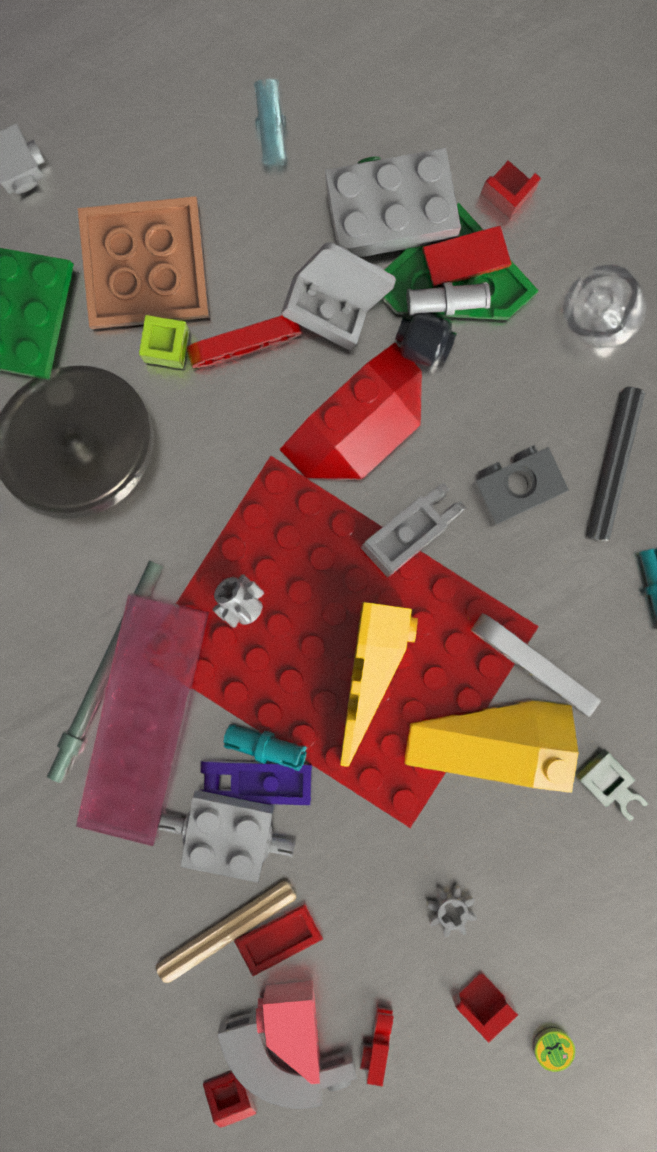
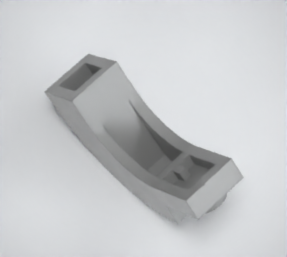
M256 1013L220 1023L217 1035L230 1070L246 1089L268 1103L292 1109L319 1107L323 1105V1088H328L329 1091H337L348 1087L351 1084V1080L357 1079L356 1064L352 1052L320 1061V1084H311L266 1046L264 1033L258 1034Z

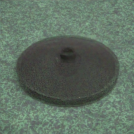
M67 366L51 370L49 380L35 377L15 392L0 413V479L18 502L43 516L59 519H76L105 511L125 498L134 489L144 475L151 458L153 427L143 401L134 388L124 379L101 368Z

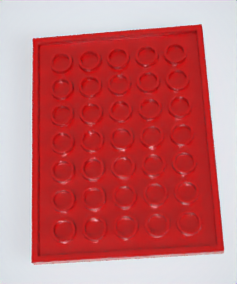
M270 456L142 657L259 732L269 731L275 734V738L306 746V762L411 828L446 772L410 766L404 763L410 724L451 715L461 716L480 712L486 709L493 700L515 663L471 631V628L482 613L498 622L527 645L539 626L422 551H419L387 578L361 549L363 543L383 527L281 461ZM241 575H245L264 591V594L258 598L263 608L255 621L245 625L238 622L237 626L233 628L213 611V608L219 604L216 602L214 594L218 585L225 579L231 577L239 579ZM362 602L412 609L411 617L418 618L415 642L407 641L406 651L350 765L341 766L340 759Z

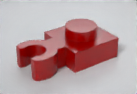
M377 1007L370 1045L363 1044L360 1069L366 1070V1083L383 1087L389 1052V1040L394 1019L392 1009Z

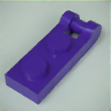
M221 760L200 761V773L204 774V787L200 788L199 791L262 804H311V764H303L300 771H295L292 768L272 762L263 764L260 762ZM220 775H231V789L219 788Z

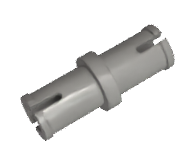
M451 282L443 283L442 287L407 289L406 294L409 316L433 312H444L445 315H454L455 310L490 308L491 300L490 288L487 282L453 286Z

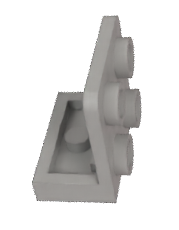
M328 242L293 276L280 315L350 351L357 345L367 311L394 288L396 278L382 267L371 264L354 255L347 248Z

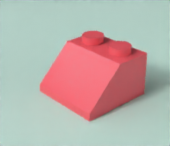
M313 981L266 985L264 998H258V1008H256L258 1034L265 1033L266 1046L309 1083L320 1084V1050Z

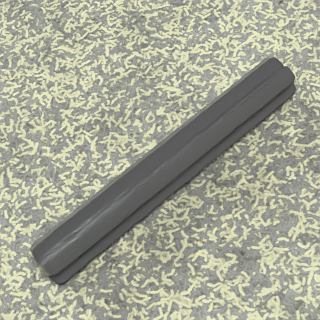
M626 387L622 390L588 530V537L594 540L604 542L608 541L611 537L645 392L639 388Z

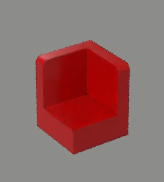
M507 160L493 177L490 176L485 181L480 194L511 219L534 193L541 177L535 173L529 179Z
M479 972L452 997L457 1010L488 1043L518 1016L514 1005L483 972Z

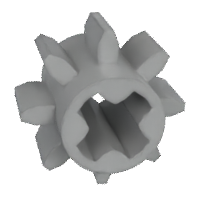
M241 575L239 579L234 577L227 578L215 590L214 598L219 604L213 608V611L233 628L237 626L238 622L244 625L252 623L262 611L263 606L258 598L264 594V591L245 575Z
M455 885L453 892L447 893L441 887H438L440 897L437 901H427L428 908L437 913L429 919L430 925L436 926L441 923L445 937L449 936L451 930L459 929L465 935L466 929L464 925L467 920H477L476 915L467 909V907L475 902L472 895L462 899L459 885ZM452 903L455 908L458 907L457 912L459 915L452 919L449 914H446L445 905Z

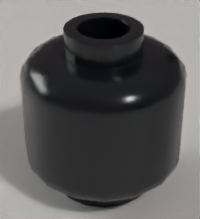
M434 313L414 314L411 320L403 317L395 340L402 342L400 348L402 357L428 368H434L440 361L446 363L457 333L452 331V322L449 319Z

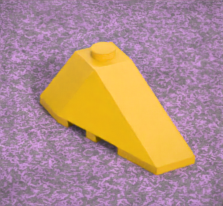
M362 602L340 759L341 766L350 765L406 651L407 641L415 642L418 618L411 617L412 609Z
M531 699L521 701L515 705L486 708L483 711L471 714L451 715L411 723L404 763L415 767L525 787L572 793L579 753L572 705Z

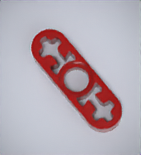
M281 315L195 342L187 346L186 350L192 368H200L300 336L302 332L299 324Z

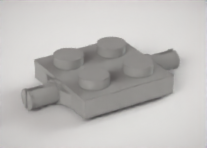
M199 790L194 792L191 810L188 812L186 819L162 813L159 824V831L182 834L184 849L180 867L259 883L262 864L268 857L269 852L292 858L296 842L295 840L272 837L271 819L274 806Z

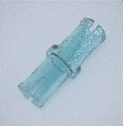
M266 79V85H263L262 80L256 81L254 89L256 90L258 117L255 119L256 129L260 130L263 154L262 163L264 165H276L275 160H278L279 164L286 163L288 159L285 150L283 127L287 123L286 116L281 113L279 80Z

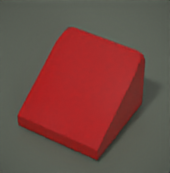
M232 1072L203 1083L213 1122L218 1127H226L257 1113L249 1090L238 1081Z

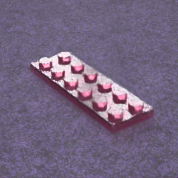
M134 593L128 594L76 827L154 846L156 843L209 612Z

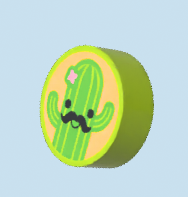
M548 1028L539 1033L534 1041V1054L544 1069L558 1072L565 1070L573 1062L575 1046L565 1031L558 1028Z

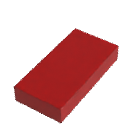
M501 225L425 246L422 249L433 288L440 287L443 283H454L511 266Z
M304 901L235 939L234 942L251 975L255 976L323 940V935Z

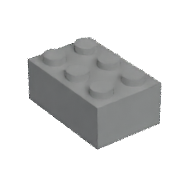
M446 148L325 170V183L336 243L347 248L358 257L435 244L459 236L461 224Z

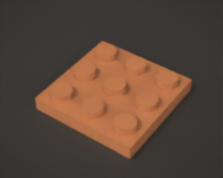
M196 196L78 208L88 320L91 329L144 324L145 315L179 321L209 318L199 209Z

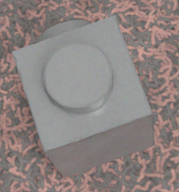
M16 123L0 131V183L8 194L14 191L17 194L27 192L37 185L36 181L44 178L39 165L45 161L35 140L27 142Z

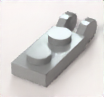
M444 483L440 484L424 498L422 496L419 497L363 543L361 549L387 578L445 531L448 524L466 509L461 501L451 505L441 516L432 508L449 491V488Z

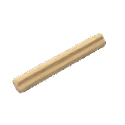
M282 881L157 963L155 968L164 983L173 981L295 901L297 897L291 885L286 881Z

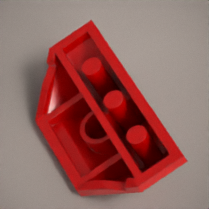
M394 342L367 362L316 409L279 450L307 479L362 480L421 425V369L413 361L402 357L400 347Z

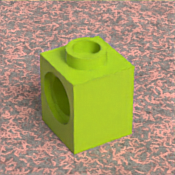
M145 315L139 356L144 363L183 369L190 332L186 322Z

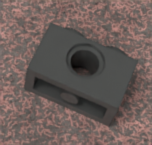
M533 445L514 454L516 462L502 468L500 462H497L478 471L481 479L476 480L472 485L492 527L569 491L549 447L538 451L536 445ZM519 473L526 477L528 489L525 494H516L511 491L508 485V479L511 474Z

